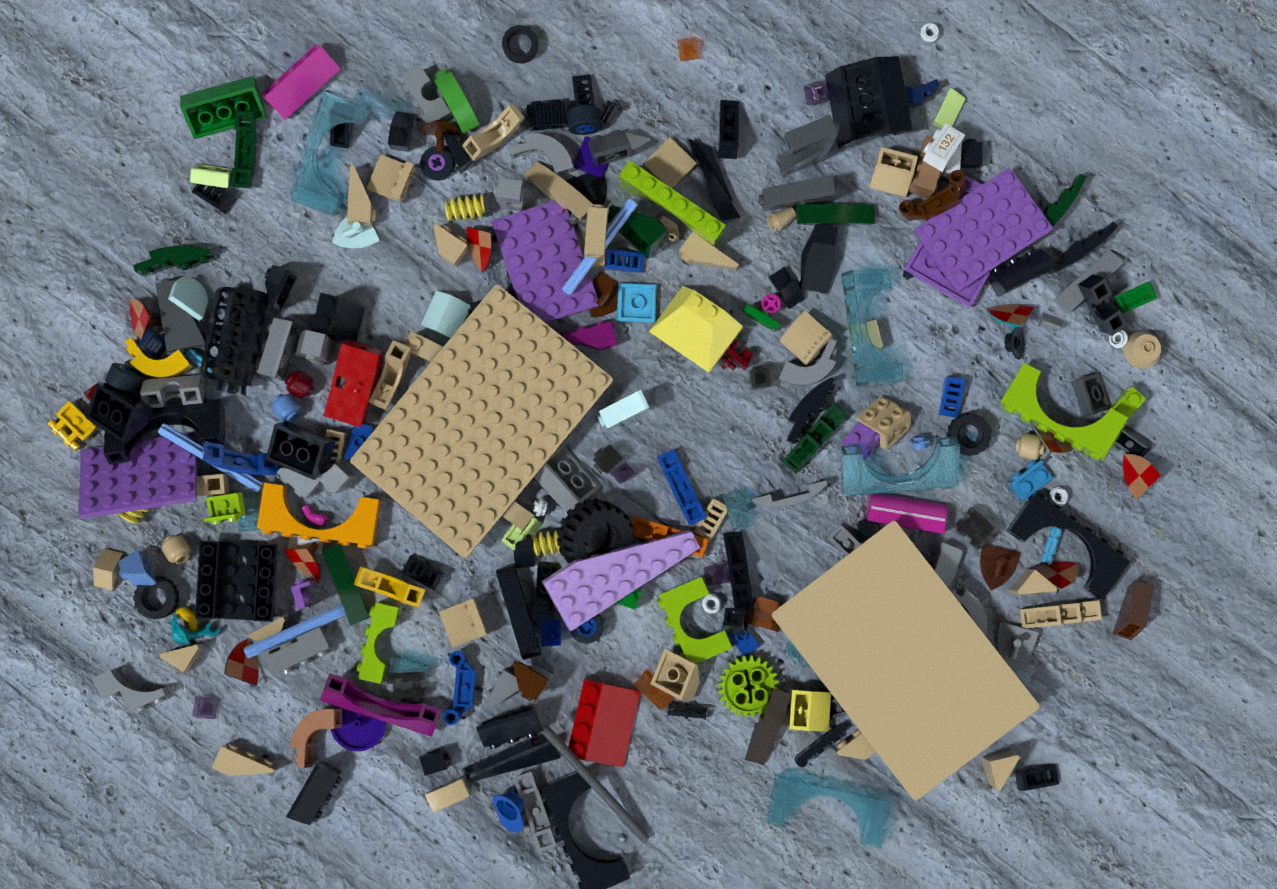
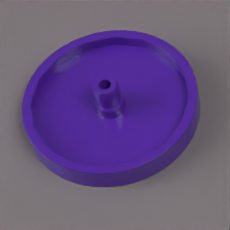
M342 708V728L330 730L335 741L343 748L350 751H365L380 742L385 734L387 722Z

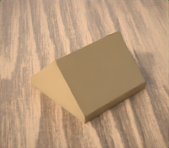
M1026 569L1010 588L1009 594L1057 591V587L1035 569Z
M1010 751L982 757L988 784L1001 791L1020 757Z

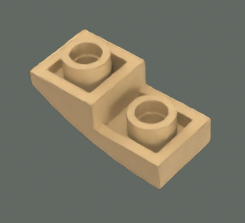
M462 777L446 783L443 787L428 791L425 797L434 812L457 803L471 794Z

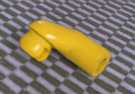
M182 606L176 610L177 617L188 622L189 632L198 631L195 612L188 607Z

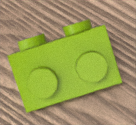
M242 492L206 498L210 517L203 518L204 522L211 521L212 525L223 523L224 519H227V522H234L239 520V516L246 515Z

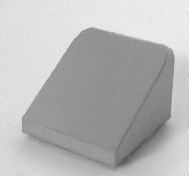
M1042 313L1038 326L1056 332L1061 328V321L1057 317Z

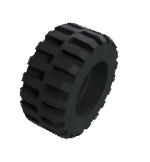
M597 498L594 500L586 499L584 504L579 502L574 505L575 508L573 510L569 509L566 512L568 514L566 518H562L560 522L562 527L558 528L557 532L560 535V538H557V545L560 546V554L564 556V560L567 563L631 546L632 542L635 541V535L632 534L634 527L630 523L631 519L629 516L610 502ZM606 522L608 533L605 542L599 549L586 553L584 539L587 532L595 524Z

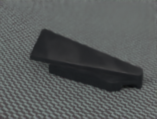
M688 139V146L721 222L727 224L739 219L740 215L732 204V197L712 149L696 143L692 139Z
M530 738L464 767L463 771L468 782H473L557 760L560 758V755L548 739L534 745Z

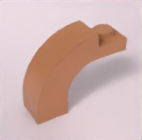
M342 708L317 710L308 714L299 722L292 735L290 748H298L296 753L297 768L313 767V743L315 737L323 729L342 728Z

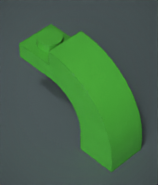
M446 68L431 76L462 133L480 125L451 71Z

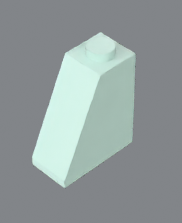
M639 390L600 410L601 416L597 418L601 426H606L608 430L649 411V406L642 391Z

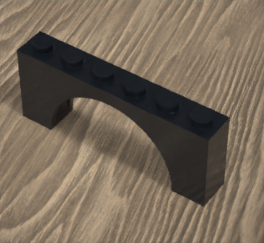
M220 399L203 401V403L152 409L147 426L127 443L121 442L105 431L103 454L109 465L129 462L131 451L136 443L149 432L160 428L162 424L190 427L200 434L203 445L204 441L222 444L225 447L224 406Z
M1033 493L1005 531L1020 542H1026L1036 531L1050 526L1061 527L1074 533L1085 545L1090 558V572L1084 588L1099 599H1104L1131 562L1126 558L1127 555L1119 549L1114 550L1110 547L1112 544L1106 539L1096 537V532L1091 528L1081 526L1079 524L1080 521L1074 516H1067L1063 513L1064 509L1059 505L1054 504L1053 506L1048 502V497L1042 493Z
M575 771L542 785V791L539 792L543 803L547 802L550 808L547 810L551 821L555 820L557 825L555 831L558 838H562L565 845L562 847L566 857L570 856L572 860L570 867L573 874L578 875L580 882H578L579 888L608 889L630 879V873L623 857L614 860L593 858L584 853L571 836L569 829L570 810L577 798L586 790L592 788L583 777Z

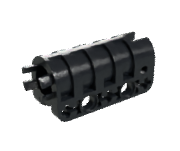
M240 286L233 288L219 287L215 291L200 373L206 379L218 381L217 391H221L223 384L228 383L227 393L235 394L237 385L241 386V394L246 395V388L253 385L251 383L256 369L255 362L260 348L259 341L263 332V320L266 317L269 301L268 294L265 292ZM222 292L228 294V297L225 298L224 296H222ZM219 309H223L225 312L223 319H219L217 315ZM216 322H223V325L216 324ZM215 330H218L220 335L215 334ZM213 340L219 341V344H218V343H212V341H213ZM213 346H215L218 350V353L215 357H212L210 354V350ZM207 369H213V373L208 372Z

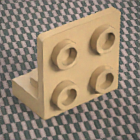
M380 155L367 185V190L402 204L416 168L410 162L406 161L404 164L387 156Z
M882 395L857 416L859 422L880 434V447L884 450L891 447L911 429V413Z
M475 598L439 612L452 647L488 634Z

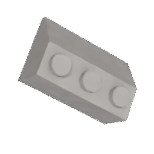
M274 318L273 322L269 323L267 329L269 333L268 339L264 340L262 345V351L264 352L262 358H259L256 364L258 374L283 381L298 334V325L292 321Z
M563 444L534 477L565 512L569 509L573 510L575 508L574 505L579 502L583 504L584 500L590 498L601 487Z

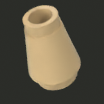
M792 207L770 214V217L767 218V223L773 231H780L796 217V213Z

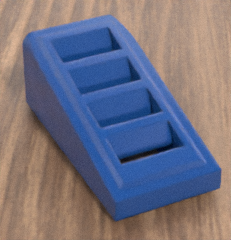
M606 249L605 270L642 273L644 255L642 253ZM611 256H615L614 265L611 264ZM619 256H623L622 266L618 265ZM627 257H630V267L626 266ZM634 257L638 258L637 268L634 267Z
M949 376L944 378L938 415L953 418L958 416L965 379ZM949 384H957L958 388L949 387ZM948 391L957 392V396L949 395L947 393ZM946 399L956 400V403L946 402ZM944 407H953L955 409L954 411L944 410Z

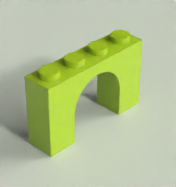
M702 576L659 594L660 599H657L660 609H665L668 615L664 617L668 627H673L675 634L672 637L676 646L680 645L683 652L680 653V656L695 664L732 649L725 630L697 639L685 634L681 628L680 615L684 607L695 600L709 595Z

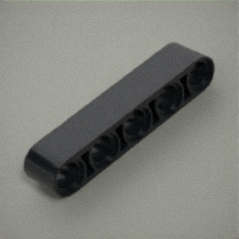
M515 565L496 569V575L522 660L541 655L540 646Z

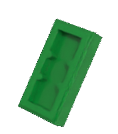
M1149 281L1113 298L1121 313L1124 314L1157 299V296Z
M747 304L743 311V314L773 332L780 325V323L770 318V314L763 309L758 311Z

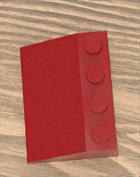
M584 678L568 748L580 760L623 767L641 691Z

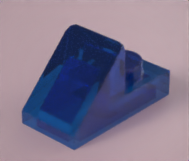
M559 620L542 621L541 647L561 646V622Z

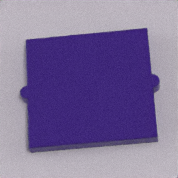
M584 137L573 167L585 172L587 175L592 174L602 178L608 163L594 167L588 147V141L591 139Z

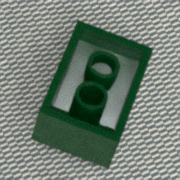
M611 205L609 207V224L620 211L621 207ZM633 211L618 232L649 259L664 245L667 230L661 221H656L653 217Z

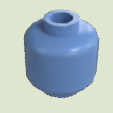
M279 394L273 399L272 411L282 422H292L300 415L301 406L291 394Z

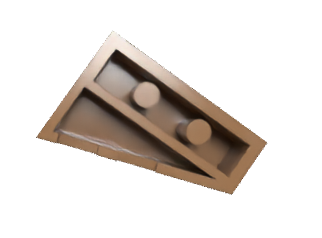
M926 135L923 140L914 175L907 192L925 199L935 195L938 187V178L942 175L940 170L923 161L926 154L923 152L929 142L933 143L934 141L933 137Z

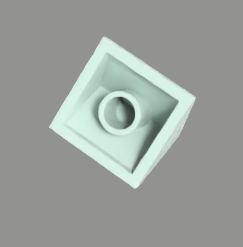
M436 291L421 326L451 338L464 323L468 315V309L471 307L452 295Z

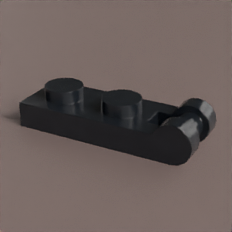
M833 726L829 731L798 753L794 758L795 763L799 767H805L809 758L813 755L815 757L819 756L824 752L826 745L829 743L833 745L840 739L839 735L842 734L840 730Z

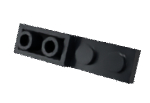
M831 377L817 385L798 403L787 420L794 425L785 442L791 445L795 441L799 442L803 434L800 430L803 425L807 426L812 415L809 413L817 414L819 411L822 412L827 404L824 400L827 394H832L836 386L833 384L834 378Z

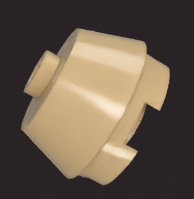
M1138 331L1128 337V343L1124 346L1123 353L1130 365L1139 369H1147L1159 361L1161 344L1153 334L1146 331Z

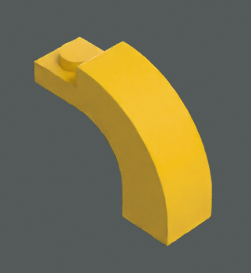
M130 337L125 341L128 346L126 350L132 357H135L130 363L140 372L155 378L179 377L194 368V365L185 356V353L179 349L165 359L153 360L144 350L137 347L138 341Z
M360 566L354 585L386 595L419 608L425 589L362 566Z

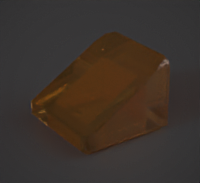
M695 37L677 40L680 62L699 59Z

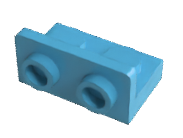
M1042 459L1030 461L1025 465L1026 470L1022 473L1018 471L1010 477L1012 480L1008 482V485L1021 502L1053 479L1044 467Z

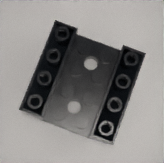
M899 56L870 58L839 66L825 75L832 117L839 126L836 136L838 149L857 145V141L890 133L896 136L913 131ZM865 76L867 78L866 84L858 86V78ZM868 113L874 116L871 123L864 122V117Z
M200 540L195 618L273 622L278 544ZM240 556L246 558V565L244 567L237 565V559ZM237 595H242L244 598V603L241 606L236 605L234 602V598Z

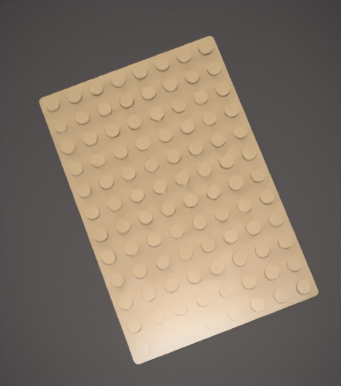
M495 285L350 459V462L460 556L467 558L611 385L613 378L501 286Z
M891 521L772 613L776 623L913 800L921 798L1039 709V704L896 521Z

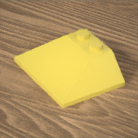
M682 286L649 332L710 373L743 329V326L725 310L695 290Z

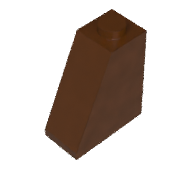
M1135 580L1128 586L1113 630L1114 635L1132 640L1146 627L1154 586L1142 580Z

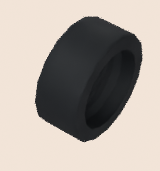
M516 25L510 27L505 32L502 38V47L510 61L524 64L530 62L536 56L538 40L531 28L525 25ZM524 34L530 38L531 48L526 54L516 55L510 50L509 41L514 35Z

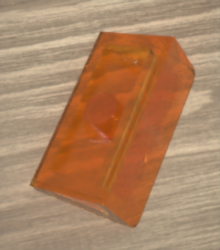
M645 670L633 685L662 711L674 696L651 685L653 675Z

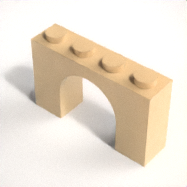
M598 204L588 207L584 257L598 258L592 267L605 268L608 208Z

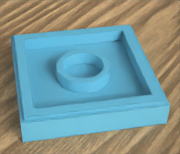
M618 283L617 322L655 323L656 285Z

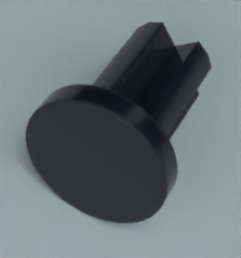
M607 100L608 106L601 120L610 125L617 111H621L622 108Z

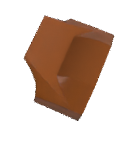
M759 596L753 601L754 610L746 611L750 617L749 624L779 632L780 626L772 617V613L780 607L779 602Z

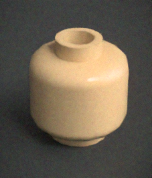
M1023 434L1021 438L1018 437L1016 452H1018L1020 458L1037 460L1039 455L1044 454L1045 445L1039 436Z
M179 535L168 536L164 540L161 549L168 561L176 564H182L187 561L191 552V548L184 537Z

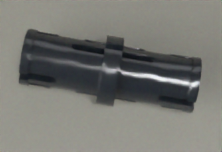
M668 703V709H675L676 711L668 710L667 716L706 720L707 714H699L698 712H707V707Z

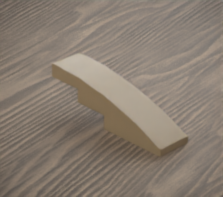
M538 161L524 174L548 198L554 199L565 210L571 211L580 221L587 215L588 207L594 205L564 179Z
M1100 600L1020 609L1022 628L1102 620Z

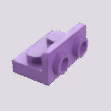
M302 579L296 581L295 586L291 587L297 609L310 607L309 602H312L309 591H305V588L315 585V581Z

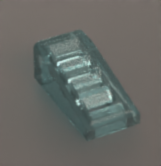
M258 492L242 493L243 499L253 498V502H244V506H253V509L245 510L246 514L253 513V517L244 518V515L239 516L238 532L260 530L257 529L259 517ZM245 521H253V524L245 525Z
M396 656L390 657L391 673L429 672L431 670V666Z

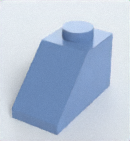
M138 549L118 562L120 567L119 574L124 580L128 579L133 585L156 584L149 560Z

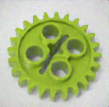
M742 655L741 661L734 657L735 663L732 664L728 661L729 668L722 667L725 674L718 675L722 681L717 682V685L722 688L718 689L717 692L723 694L719 697V700H726L723 706L725 708L730 706V713L736 710V716L738 717L743 712L744 718H747L748 713L755 718V712L761 715L763 705L767 704L771 687L779 689L775 686V684L779 683V680L773 679L777 673L771 672L773 666L769 665L766 667V660L760 663L761 658L759 656L756 657L755 661L752 655H749L748 660ZM745 669H747L748 682L752 685L749 687L750 695L752 697V703H749V693L748 690L744 688L747 686V681L744 674ZM760 671V677L753 680L752 673ZM741 674V681L734 683V675ZM763 690V696L756 699L755 692ZM739 693H744V700L737 702L736 696Z

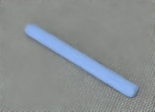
M629 198L608 225L605 248L637 207V203L633 199ZM585 257L562 287V290L568 295L572 294L598 258Z
M162 424L158 431L159 434L203 460V446L167 424ZM216 467L255 492H258L263 485L261 481L249 474Z
M339 605L244 648V652L248 658L258 655L345 616L344 608L342 605Z

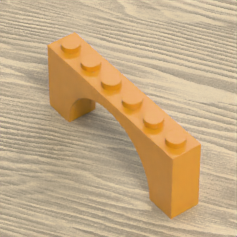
M264 483L257 529H262V533L273 535L274 531L281 532V536L293 537V534L300 535V539L312 540V537H317L319 542L331 543V540H338V544L340 543V545L350 546V542L358 543L357 547L369 549V545L374 546L381 500L359 497L355 511L344 523L331 529L318 530L306 526L294 516L287 501V486Z

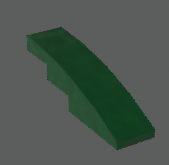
M1082 174L1076 176L1070 190L1065 188L1061 191L1056 204L1051 202L1047 205L1043 215L1052 227L1069 209L1087 176Z
M796 205L797 224L851 226L854 224H875L874 205Z
M833 402L782 462L796 474L848 416V413Z
M340 543L321 550L350 626L369 619L358 587L354 585L355 580Z

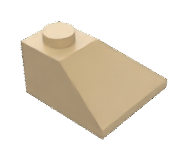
M664 649L651 685L681 701H692L699 685L698 665L668 649Z

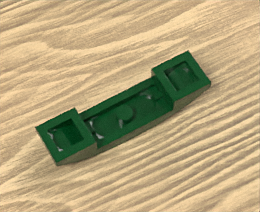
M236 111L234 168H232L231 187L251 189L256 156V112Z

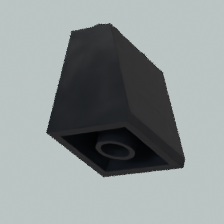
M320 293L311 330L325 334L334 340L344 342L348 339L357 342L365 308L341 297Z

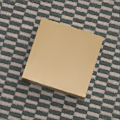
M669 137L643 165L658 180L673 189L697 163Z

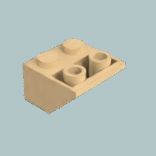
M881 147L877 153L869 189L905 198L914 175L918 156Z

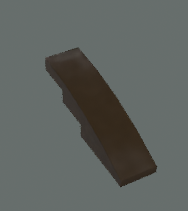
M771 687L767 704L763 705L759 722L755 723L745 760L764 765L779 732L791 693Z

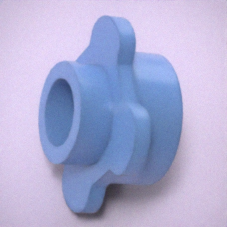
M916 435L913 437L914 439L909 440L913 445V449L916 450L927 448L930 439L925 437V435Z

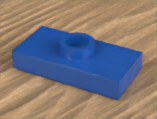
M365 424L361 427H353L345 459L350 460L372 434L374 427Z
M749 630L747 635H734L726 632L745 657L760 646Z

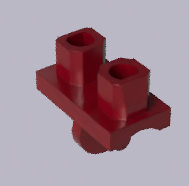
M734 339L725 351L729 359L725 355L720 358L724 362L721 368L725 370L728 366L734 371L737 367L732 363L734 361L745 370L753 354L748 349H745L738 355L734 350L740 343Z

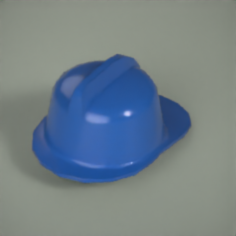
M513 788L502 795H495L492 801L503 826L514 833L522 831L524 826L521 816L524 809L522 798Z

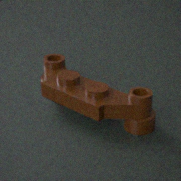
M961 170L952 171L949 175L950 186L918 205H914L910 200L902 201L899 205L901 215L908 221L914 219L927 221L960 203L959 198L962 191L966 188L964 173Z

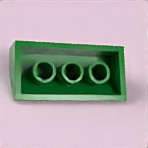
M254 76L180 96V108L194 139L235 128L236 111L256 112V122L267 119L261 93Z

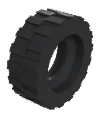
M963 413L958 415L948 425V443H950L952 449L960 454L968 456L978 455L989 446L992 433L989 428L990 425L983 417L977 414ZM973 425L978 430V438L974 443L966 444L961 440L960 431L964 426Z
M155 576L156 584L137 585L133 601L135 602V608L144 617L161 619L172 614L178 607L180 594L172 580H168L166 577ZM154 588H160L166 594L165 603L160 607L151 606L147 600L149 591Z

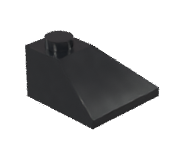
M272 265L265 273V286L270 305L281 311L297 276L287 269Z

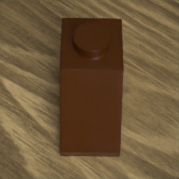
M516 659L513 662L519 691L522 692L521 696L530 702L532 699L536 701L549 679Z

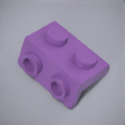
M858 421L841 443L858 455L861 460L865 461L866 458L872 455L877 444L880 443V434Z

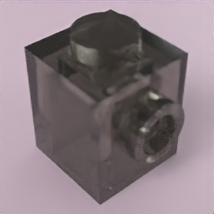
M763 365L751 367L752 370L748 371L750 391L770 388L771 381L768 367L763 368Z
M609 444L605 449L601 447L594 454L595 458L593 461L595 464L593 466L600 474L604 472L607 475L623 460V457Z

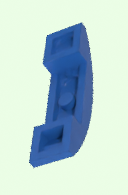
M204 441L203 460L213 466L243 474L278 475L279 465L265 460L267 453L261 452L257 456L224 449L222 444Z
M672 449L657 456L664 475L689 526L706 519L703 508L693 491L675 450Z

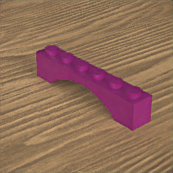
M606 320L595 323L596 326L589 328L588 325L579 327L577 332L570 333V331L559 333L572 345L586 346L598 351L618 346L612 323H607Z
M329 673L320 699L322 702L431 737L441 709L423 703L404 704L376 697L360 689L349 679Z

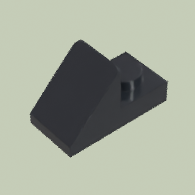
M785 267L768 277L788 309L805 299L798 282L792 279Z

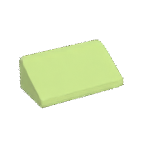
M950 88L932 125L942 129L946 123L952 127L966 98Z
M198 163L191 168L190 181L192 183L228 188L232 178V169Z
M533 517L524 531L513 524L501 541L515 550V543L518 541L523 542L526 539V535L531 534L532 536V532L535 534L542 523Z

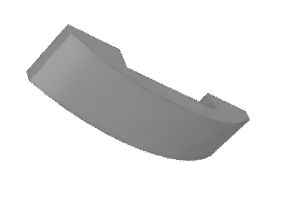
M827 480L807 485L808 493L774 502H772L770 494L751 499V503L763 507L794 505L819 493L827 485Z
M532 771L514 777L518 794L524 801V810L538 853L556 847L557 844Z

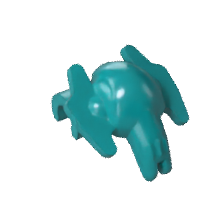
M174 614L171 620L172 639L177 643L185 644L186 647H189L188 644L191 638L194 639L207 635L210 637L218 636L220 628L218 627L216 632H211L209 628L212 623L209 622L206 628L189 632L188 629L181 627L177 623V614Z

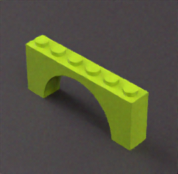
M629 160L620 173V187L633 196L640 195L660 205L712 246H715L723 235L725 224Z
M1023 363L1001 400L1002 409L1011 415L1013 413L1019 415V418L1025 423L1030 424L1032 422L1036 424V428L1044 433L1049 431L1054 434V438L1061 442L1067 441L1071 443V447L1081 452L1084 450L1088 452V456L1092 459L1105 461L1126 426L1128 417L1110 408L1103 418L1088 426L1067 427L1054 422L1046 416L1037 401L1036 392L1041 378V371Z

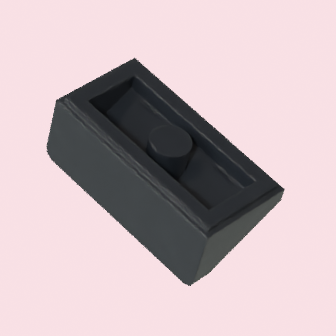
M1127 425L1115 442V445L1127 454H1135L1142 457L1152 448L1150 441Z

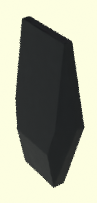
M815 224L801 253L800 289L828 293L839 260L837 227Z

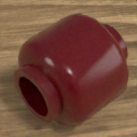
M301 370L291 371L284 382L286 390L297 398H303L305 395L309 396L314 390V386H312L313 378Z

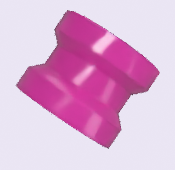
M774 294L766 295L761 302V309L770 315L777 313L781 305L779 297Z

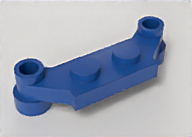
M454 651L449 656V662L457 669L453 707L447 710L443 716L444 722L448 725L456 724L460 716L468 708H473L477 669H472L464 653L461 651ZM455 655H459L461 657V661H456ZM453 713L455 719H450L449 714Z

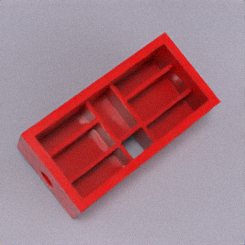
M348 339L341 344L324 417L361 427L366 422L370 407L369 400L374 392L384 350ZM342 377L346 378L344 385L340 384Z

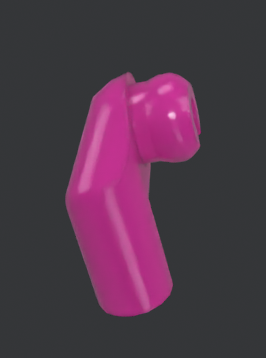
M310 504L301 508L309 523L322 526L328 522L327 514L322 513L320 515L314 513Z

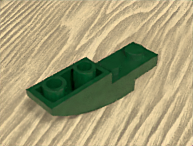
M169 246L148 251L151 259L134 264L133 267L137 274L148 276L153 274L154 270H165L172 267L171 264L182 271L192 268L193 264L207 263L210 261V258L215 256L210 250L200 247Z

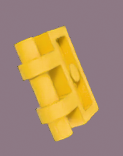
M68 401L55 414L60 419L58 423L54 419L48 422V425L52 428L51 431L55 435H59L64 440V444L67 447H71L74 451L80 448V445L76 442L78 437L82 441H86L98 429L94 423L85 418L86 415L71 401ZM66 425L73 431L70 435L64 430Z

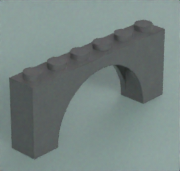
M831 115L785 133L784 139L789 151L776 157V163L782 177L825 160L838 134L837 131H839L837 121L835 119L832 120Z

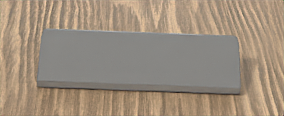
M1108 250L1053 301L1065 314H1068L1084 300L1078 287L1080 282L1092 274L1107 279L1124 261Z
M941 543L933 570L944 584L951 588L963 550L946 543Z

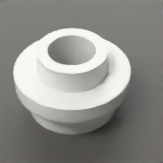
M933 23L925 24L920 31L921 38L926 42H934L939 36V28ZM926 31H931L933 35L928 36Z
M1121 329L1113 336H1109V342L1115 348H1123L1128 343V334Z
M1056 487L1049 492V501L1053 505L1062 506L1068 501V493L1064 488ZM1056 493L1061 495L1060 500L1055 499Z
M541 497L538 501L535 500L533 504V511L535 516L538 517L545 515L548 504Z
M709 594L704 597L702 607L708 613H716L721 608V600L717 595ZM710 600L715 601V606L712 608L708 606Z

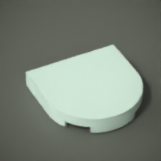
M187 276L181 277L174 282L168 299L200 321L204 317L208 304V296L205 289L197 280Z

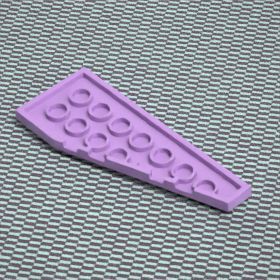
M688 530L669 535L666 538L654 539L647 543H638L615 549L609 553L596 554L590 558L574 560L544 579L542 583L567 628L572 631L700 547L693 533Z

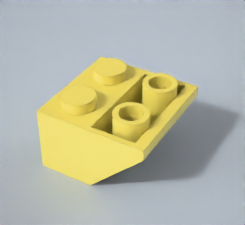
M792 689L789 729L829 731L831 692Z

